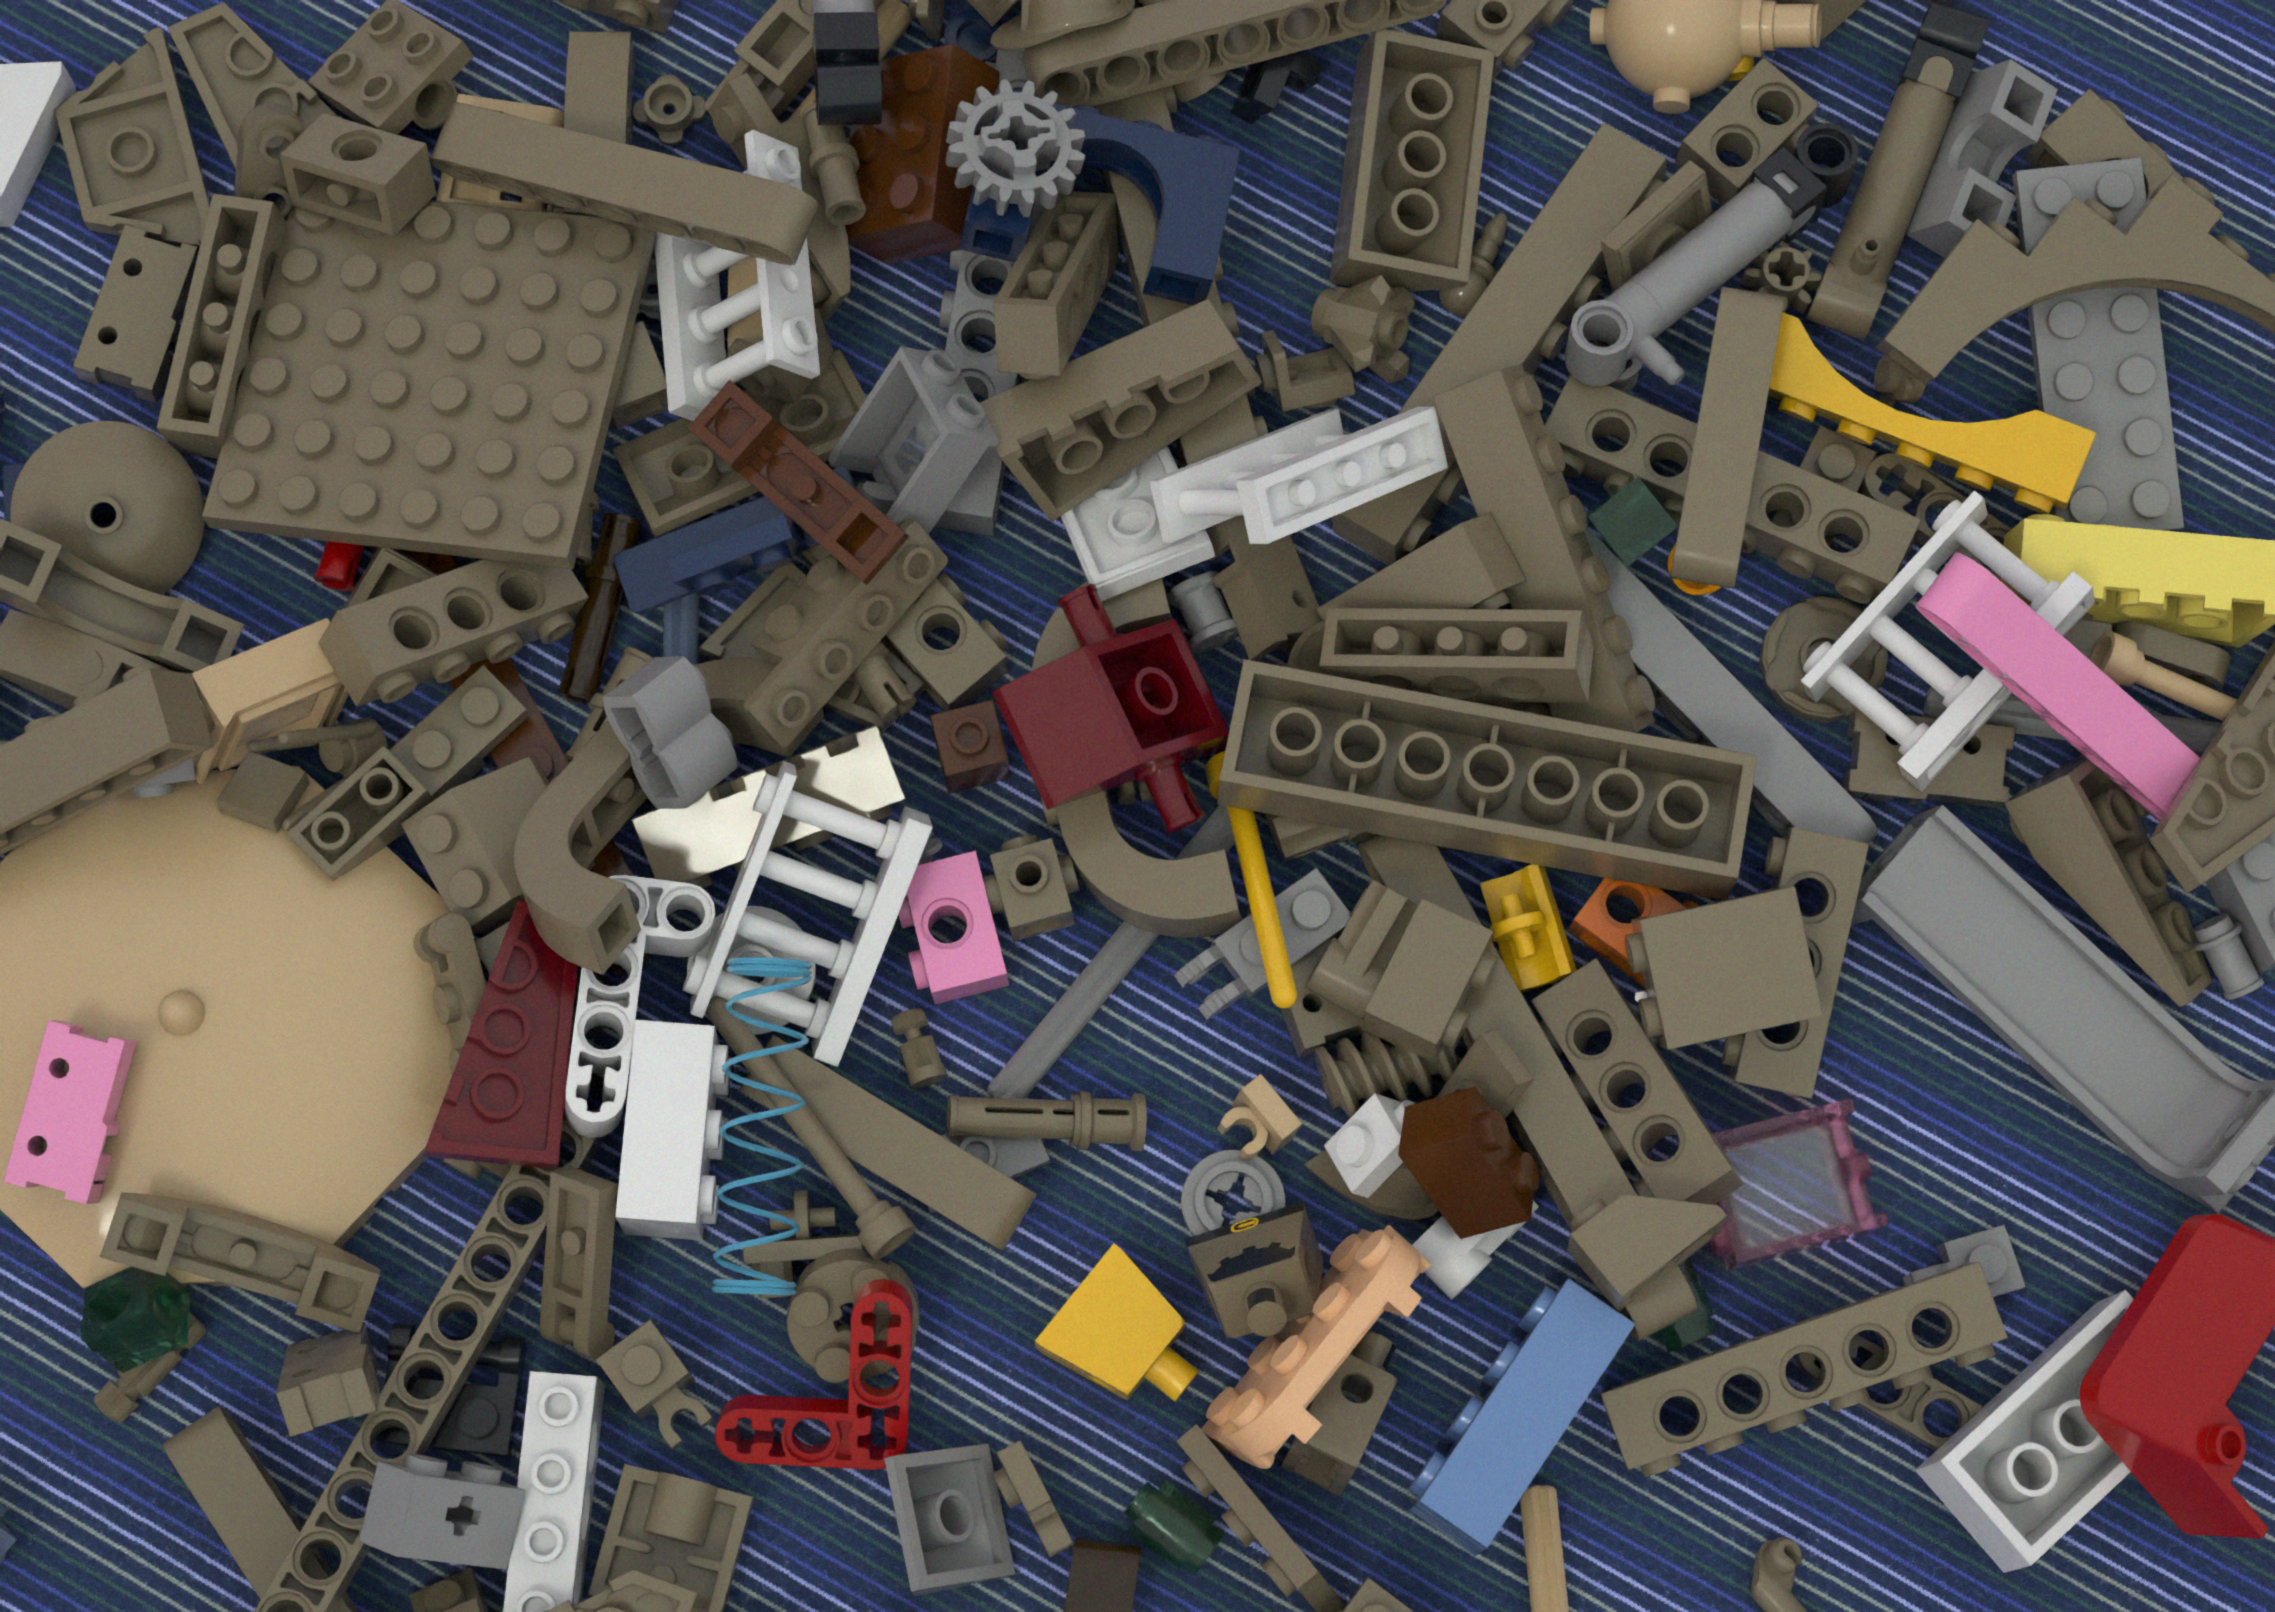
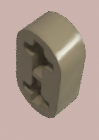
M2121 621L2115 624L2113 632L2134 640L2137 644V649L2144 653L2145 660L2216 691L2223 689L2231 661V656L2225 650L2140 622Z

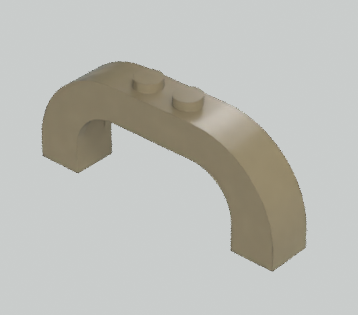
M1163 577L1102 601L1117 634L1130 633L1172 620ZM1088 581L1084 582L1078 588L1083 586L1087 587L1089 585ZM1060 607L1053 613L1042 632L1034 655L1032 671L1081 648L1063 609ZM1107 790L1047 810L1042 800L1048 826L1060 825L1071 860L1086 888L1097 901L1121 920L1151 933L1182 938L1222 934L1242 921L1225 849L1178 860L1153 858L1137 851L1120 836L1115 827Z
M754 657L726 658L694 665L705 678L711 713L729 729L733 738V744L751 745L789 758L824 718L823 709L821 708L788 747L783 748L775 744L744 710L746 700L777 665L763 658ZM609 721L587 741L582 750L549 783L545 791L530 807L517 832L513 854L515 872L534 926L547 946L567 961L602 975L641 931L626 884L587 869L599 852L648 798L635 776L629 751L620 742Z

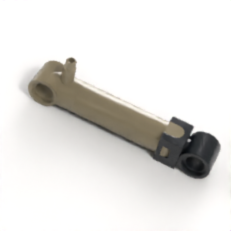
M1931 0L1829 262L1822 275V280L1809 307L1806 320L1855 339L1865 340L1887 287V281L1954 109L1962 96L1991 17L1946 0Z

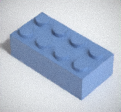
M1569 1278L1557 1291L1546 1285L1518 1324V1327L1527 1332L1521 1344L1518 1346L1509 1340L1481 1379L1491 1387L1483 1401L1472 1396L1465 1403L1445 1433L1447 1437L1455 1441L1447 1455L1444 1457L1435 1451L1410 1485L1408 1490L1417 1495L1418 1498L1409 1511L1474 1556L1487 1549L1624 1343L1635 1323Z

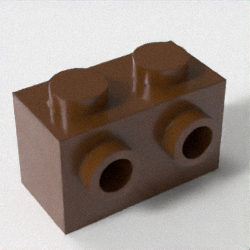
M1476 1086L1405 1106L1398 1156L1460 1239L1531 1220L1534 1191L1539 1188L1540 1182L1537 1165L1528 1152H1522L1509 1134L1503 1115L1497 1109H1491Z

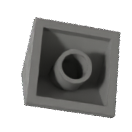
M989 1444L902 1454L884 1458L910 1589L915 1597L1015 1575L999 1491L992 1475L994 1467Z

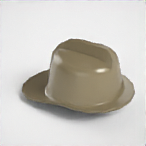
M1022 0L1021 14L1001 25L992 34L990 43L996 50L1005 51L1031 47L1077 29L1093 27L1120 19L1134 10L1135 0Z

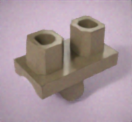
M806 1189L794 1190V1209L770 1211L795 1221L800 1226V1231L796 1233V1237L743 1248L744 1264L752 1263L754 1271L768 1274L787 1282H794L793 1260L818 1259L828 1253L844 1249L865 1251V1247L858 1240L859 1233L812 1236L811 1228L836 1226L835 1207L810 1208L809 1192ZM770 1219L771 1231L793 1229L790 1225ZM753 1277L754 1280H757V1281H765V1280H762V1279H758V1278ZM758 1294L759 1298H775V1297H787V1296H791V1295H767V1294Z

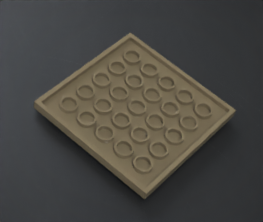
M429 201L396 236L291 205L286 221L288 225L278 258L275 259L265 294V305L263 311L260 312L250 346L248 364L244 368L236 395L235 409L225 444L221 447L202 517L209 528L574 569L657 236L656 232L602 217Z

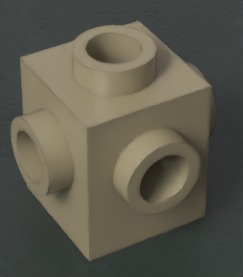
M1037 835L1017 837L1001 845V852L990 854L995 874L982 878L992 914L1005 911L1013 942L1075 925L1068 894L1080 891L1070 854L1057 857L1052 838L1039 841ZM1029 882H1038L1033 886H1024Z

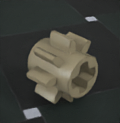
M1781 240L1777 249L1770 253L1766 250L1752 261L1755 268L1745 270L1740 280V285L1752 287L1753 292L1785 296L1782 312L1793 306L1798 312L1803 314L1812 301L1806 291L1816 290L1822 280V275L1810 272L1808 261L1813 253L1811 250L1801 253L1797 249L1789 247V243L1786 244ZM1776 274L1782 275V282L1787 286L1780 285V278Z

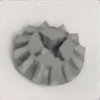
M1224 1150L1211 1154L1201 1160L1186 1178L1181 1196L1182 1215L1192 1235L1196 1236L1222 1227L1224 1221L1222 1217L1223 1206L1214 1202V1198L1205 1194L1206 1192L1213 1195L1217 1193L1228 1194L1232 1185L1236 1186L1238 1177L1244 1178L1242 1184L1244 1189L1243 1200L1252 1204L1251 1208L1261 1212L1260 1214L1253 1211L1249 1213L1238 1212L1235 1215L1234 1221L1230 1220L1229 1225L1284 1208V1188L1276 1171L1259 1156L1243 1161L1239 1156L1241 1150Z

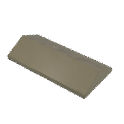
M840 349L834 351L824 370L812 380L795 404L770 396L759 397L748 390L743 391L823 462L828 461L827 458L867 398ZM681 418L612 449L639 509L655 537L759 492L749 481L688 429L693 421L686 418Z

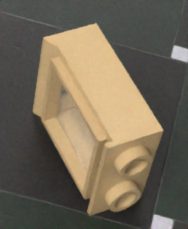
M328 618L191 673L198 696L201 699V707L213 744L212 748L193 757L195 778L199 784L204 783L214 768L218 767L223 772L241 764L249 752L247 745L251 740L279 736L280 733L335 725L349 694L318 644L330 624ZM270 751L256 752V753H258V754H260V755H263V754H265V753H267V752H270Z

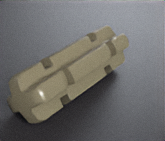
M182 1307L176 1309L162 1323L161 1326L165 1330L160 1335L153 1333L119 1369L117 1373L120 1378L116 1382L109 1380L95 1395L93 1400L95 1405L109 1419L118 1423L123 1422L139 1405L135 1400L140 1395L147 1397L183 1358L179 1353L184 1348L191 1350L205 1335V1326L190 1311Z

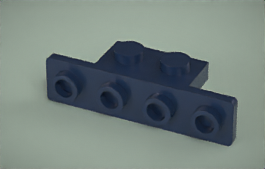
M840 466L833 469L834 472L856 490L851 472L847 468ZM763 496L615 554L613 560L630 610L641 614L693 593L707 595L731 586L734 583L732 578L753 570L761 573L780 568L793 560L791 555L820 544L798 526L791 517L781 511L766 496Z

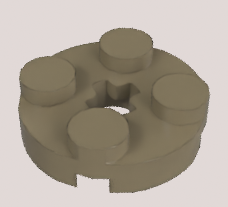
M858 1249L838 1250L819 1257L810 1263L799 1276L798 1284L794 1288L797 1293L790 1296L787 1308L788 1334L799 1356L807 1364L814 1367L819 1377L825 1381L840 1383L847 1379L849 1380L851 1326L843 1325L838 1319L842 1317V1306L847 1303H853L854 1305L856 1294L862 1286L873 1280L887 1279L895 1281L903 1286L911 1296L913 1304L912 1351L914 1350L919 1324L918 1295L907 1273L889 1259L888 1264L880 1259L874 1260L868 1257V1251ZM876 1302L875 1308L871 1312L876 1316V1335L874 1341H887L888 1325L892 1313L889 1312L888 1303ZM881 1360L872 1361L861 1370L862 1377L869 1379L879 1376L894 1368V1366Z

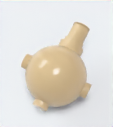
M1609 0L1607 8H1592L1590 14L1591 44L1606 45L1611 61L1621 76L1636 89L1653 96V108L1656 111L1668 114L1687 112L1690 109V99L1707 94L1726 82L1743 57H1763L1765 51H1776V48H1812L1813 46L1819 48L1821 41L1822 14L1820 4H1778L1777 1Z

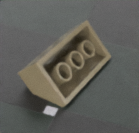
M1386 28L1373 31L1357 55L1329 283L1352 287L1382 275L1391 288L1404 286L1409 292L1465 287L1469 281L1495 51Z

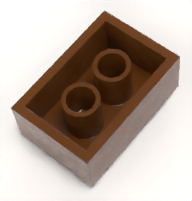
M954 44L879 60L882 81L881 124L851 125L849 145H852L857 151L859 168L856 172V177L866 213L859 221L845 225L848 245L885 264L960 250L959 245L973 185L957 188L954 184L959 167L946 165L948 146L951 145L946 142L950 122L956 121V112L961 101L974 105L976 88L983 86L994 96L995 90L998 89L1000 72ZM981 128L978 130L976 135H980Z

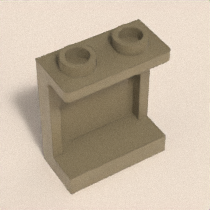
M1781 886L1758 891L1757 894L1650 917L1644 916L1632 919L1634 933L1625 935L1627 957L1633 974L1643 972L1648 998L1639 999L1638 1001L1640 1017L1646 1037L1656 1036L1659 1047L1669 1050L1823 1016L1795 886Z

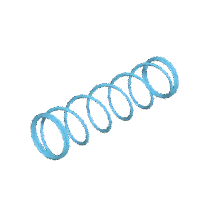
M765 957L731 958L727 961L730 965L727 970L733 974L760 977H803V979L745 991L733 996L725 1003V1009L734 1017L765 1029L798 1038L801 1041L741 1054L731 1058L722 1065V1071L739 1083L787 1097L799 1103L738 1117L722 1125L719 1128V1133L731 1143L792 1162L796 1166L727 1183L716 1191V1196L727 1205L792 1226L793 1229L771 1236L731 1244L716 1251L713 1254V1259L721 1266L765 1281L715 1279L712 1282L715 1285L712 1290L714 1293L795 1295L797 1293L794 1289L797 1286L795 1282H787L768 1274L722 1260L720 1255L733 1250L791 1237L800 1231V1226L792 1219L729 1199L723 1195V1192L735 1187L794 1174L803 1167V1163L794 1156L733 1137L726 1133V1129L737 1124L797 1111L806 1105V1101L792 1092L734 1074L729 1070V1066L743 1060L800 1048L806 1045L809 1039L800 1032L737 1012L732 1008V1004L747 997L802 986L812 978L810 976L812 965L807 961Z

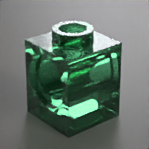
M1632 475L1586 512L1587 519L1627 567L1678 528L1654 495L1636 475Z
M135 1267L124 1269L85 1287L81 1340L86 1343L91 1351L101 1355L122 1373L188 1344L191 1292L168 1272L166 1276H162Z

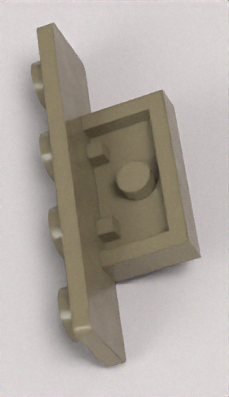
M911 519L903 521L899 528L910 537L867 585L829 553L826 558L812 566L805 582L783 606H780L769 615L764 628L750 643L764 660L777 666L746 700L744 710L775 744L786 748L792 743L947 565V556L918 522Z

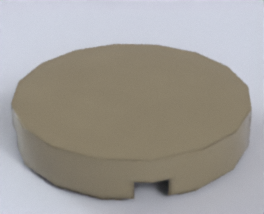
M1818 596L1805 599L1804 602L1795 604L1790 608L1788 607L1777 615L1762 640L1759 667L1765 688L1781 708L1802 720L1822 723L1849 718V715L1858 709L1832 686L1816 703L1806 694L1800 680L1807 674L1803 671V666L1811 654L1826 641L1833 645L1864 612L1863 610L1846 600ZM1874 639L1849 667L1876 691H1878L1885 679L1888 657L1886 648Z

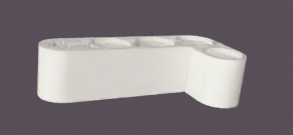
M629 875L608 877L626 884L641 931L613 962L626 970L629 978L624 983L618 986L603 985L595 978L594 971L583 967L581 969L564 1101L565 1118L569 1126L579 1135L589 1138L603 1137L611 1133L621 1121L627 1091L644 953L690 957L701 952L709 942L715 918V906L709 893L700 886L691 883ZM686 909L695 913L702 924L692 931L683 932L672 927L667 920V916L676 910ZM605 1025L613 1028L619 1034L621 1041L611 1049L600 1050L587 1042L585 1034L591 1028ZM592 1073L605 1074L602 1092L603 1103L600 1112L587 1111L586 1100L589 1096Z

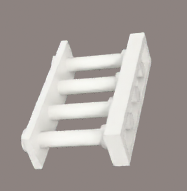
M751 130L744 134L747 170L742 173L784 183L802 190L801 166L797 147L756 130ZM656 232L657 236L654 247L669 413L694 421L729 380L736 383L769 365L810 379L820 375L807 237L795 265H784L756 258L758 282L721 301L719 272L749 256ZM761 310L763 340L726 358L724 329Z
M1435 406L1415 407L1349 435H1344L1339 409H1328L1152 479L1149 483L1163 543H1173L1233 517L1244 516L1249 543L1269 544L1448 468Z
M1975 490L1963 503L1954 500L1940 513L1932 526L1936 533L1833 645L1826 641L1811 654L1803 666V671L1807 674L1800 680L1806 694L1816 703L1832 686L1901 745L1899 752L1903 755L1897 762L1900 772L1920 792L1930 784L2012 694L1984 668L1974 679L1969 675L1961 678L1892 620L1917 592L1922 596L1925 594L1938 576L1935 572L1960 545L1965 547L2032 602L2030 607L2063 637L2095 603L2093 587L2074 571L2061 584L2056 580L2048 583L1982 529L1979 524L1988 516L1984 498ZM1874 639L1944 697L1942 704L1947 709L1930 727L1925 723L1915 724L1849 668Z
M782 761L777 777L766 773L753 805V811L762 814L707 957L698 954L694 956L683 985V991L692 994L690 998V1014L703 1018L712 994L729 1000L742 992L765 987L762 984L722 970L735 935L829 968L828 975L836 978L828 1001L818 998L814 1004L781 991H773L747 997L735 1003L806 1028L805 1035L813 1038L811 1042L813 1058L838 1067L933 826L928 814L904 806L898 822L888 819L886 824L796 792L792 790L797 778L795 765ZM782 814L875 848V856L883 858L875 882L865 879L862 884L769 851ZM758 876L770 878L851 908L852 916L860 918L851 942L841 939L836 944L746 911V906Z

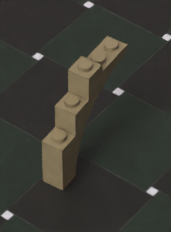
M2172 174L2156 188L2123 232L2114 226L2118 220L2106 207L2092 199H2087L2083 203L2076 197L2072 198L2063 206L2026 255L2017 249L2021 242L2006 227L1995 221H1990L1988 225H1985L1979 219L1975 220L1966 229L1876 348L1924 385H1927L1937 377L1963 347L2000 320L2029 306L2058 296L2092 289L2119 287L2160 289L2191 295L2224 306L2251 319L2275 335V274L2270 273L2266 277L2247 262L2250 255L2234 240L2224 235H2219L2217 238L2210 235L2208 232L2223 214L2221 210L2211 204L2215 199L2213 194L2192 178L2183 177L2180 180Z

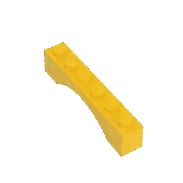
M1782 312L1768 396L1781 401L1778 410L1809 423H1813L1816 414L1839 423L1836 431L1838 434L1861 444L1871 446L1875 437L1898 446L1895 453L1897 457L1924 468L1930 469L1933 460L1956 468L1957 471L1954 478L1971 487L1989 492L1994 483L2017 492L2013 500L2014 502L2033 511L2050 514L2052 506L2066 511L2095 442L2096 432L2039 410H2033L2006 419L1973 423L1930 420L1898 411L1864 394L1837 373L1814 346L1800 319Z

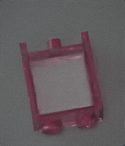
M1852 1098L1712 1133L1745 1183V1185L1714 1204L1719 1205L1727 1215L1722 1232L1709 1241V1245L1715 1258L1724 1256L1728 1271L1848 1239L1875 1234L1889 1225L1885 1212L1878 1214L1873 1212L1864 1182L1871 1176L1869 1160L1864 1151L1856 1153L1846 1119L1855 1111Z

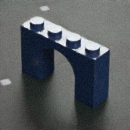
M998 89L995 90L994 95L998 94ZM1016 90L1013 92L1022 93V90ZM1055 103L1054 108L1058 112L1073 108L1076 115L1071 129L1084 130L1085 138L1080 151L1085 154L1082 168L1104 169L1121 175L1133 183L1149 202L1155 221V235L1142 294L1192 306L1206 300L1214 279L1241 148L1225 145L1221 140L1212 136L1197 135L1192 137L1167 131L1151 121L1137 120L1130 122L1103 115L1093 107L1084 105L1069 107ZM995 119L988 122L987 126H993ZM1055 161L1050 162L1049 169L1053 166ZM1049 169L1038 170L1035 173L1036 177L1044 174ZM973 186L959 249L1015 263L1026 242L1035 201L1030 217H1023L1019 211L1018 204H1009L1007 211L1001 216L996 213L997 200L988 197L979 206L972 203L976 189Z

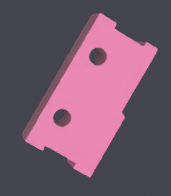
M48 1020L3 1182L24 1188L42 1185L64 1191V1198L83 1204L99 1203L104 1183L97 1181L105 1180L112 1154L103 1152L107 1136H115L119 1132L120 1125L115 1121L137 1041L125 1037H109L107 1040L82 1033L83 1026L62 1020ZM65 1062H67L69 1065V1071L67 1075L64 1072ZM44 1139H45L46 1142H47V1149H46V1151H44L43 1146H42V1143H43V1140H44Z

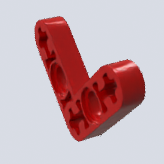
M880 1279L873 1280L862 1286L856 1294L851 1315L848 1400L765 1395L736 1396L727 1401L720 1410L714 1434L716 1445L722 1454L732 1461L749 1464L871 1470L886 1469L884 1458L904 1454L909 1433L913 1304L907 1290L895 1281ZM876 1302L888 1303L889 1312L892 1313L888 1325L887 1341H874L876 1335V1316L871 1312H873ZM879 1360L888 1362L897 1370L899 1379L888 1388L879 1389L872 1387L862 1377L861 1370L865 1365ZM873 1408H886L884 1416V1432L887 1436L885 1446L872 1445V1437L869 1433L873 1420ZM739 1418L751 1419L752 1428L755 1429L753 1439H741L740 1430L736 1428ZM776 1418L785 1419L781 1434L782 1443L773 1442L776 1431L774 1429ZM813 1418L825 1423L830 1430L831 1436L821 1445L810 1446L798 1440L793 1428L803 1419Z

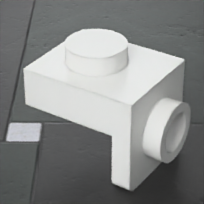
M1374 1093L1324 1145L1351 1193L1369 1198L1403 1163L1398 1156L1404 1110L1405 1106L1415 1104L1410 1100L1400 1102Z

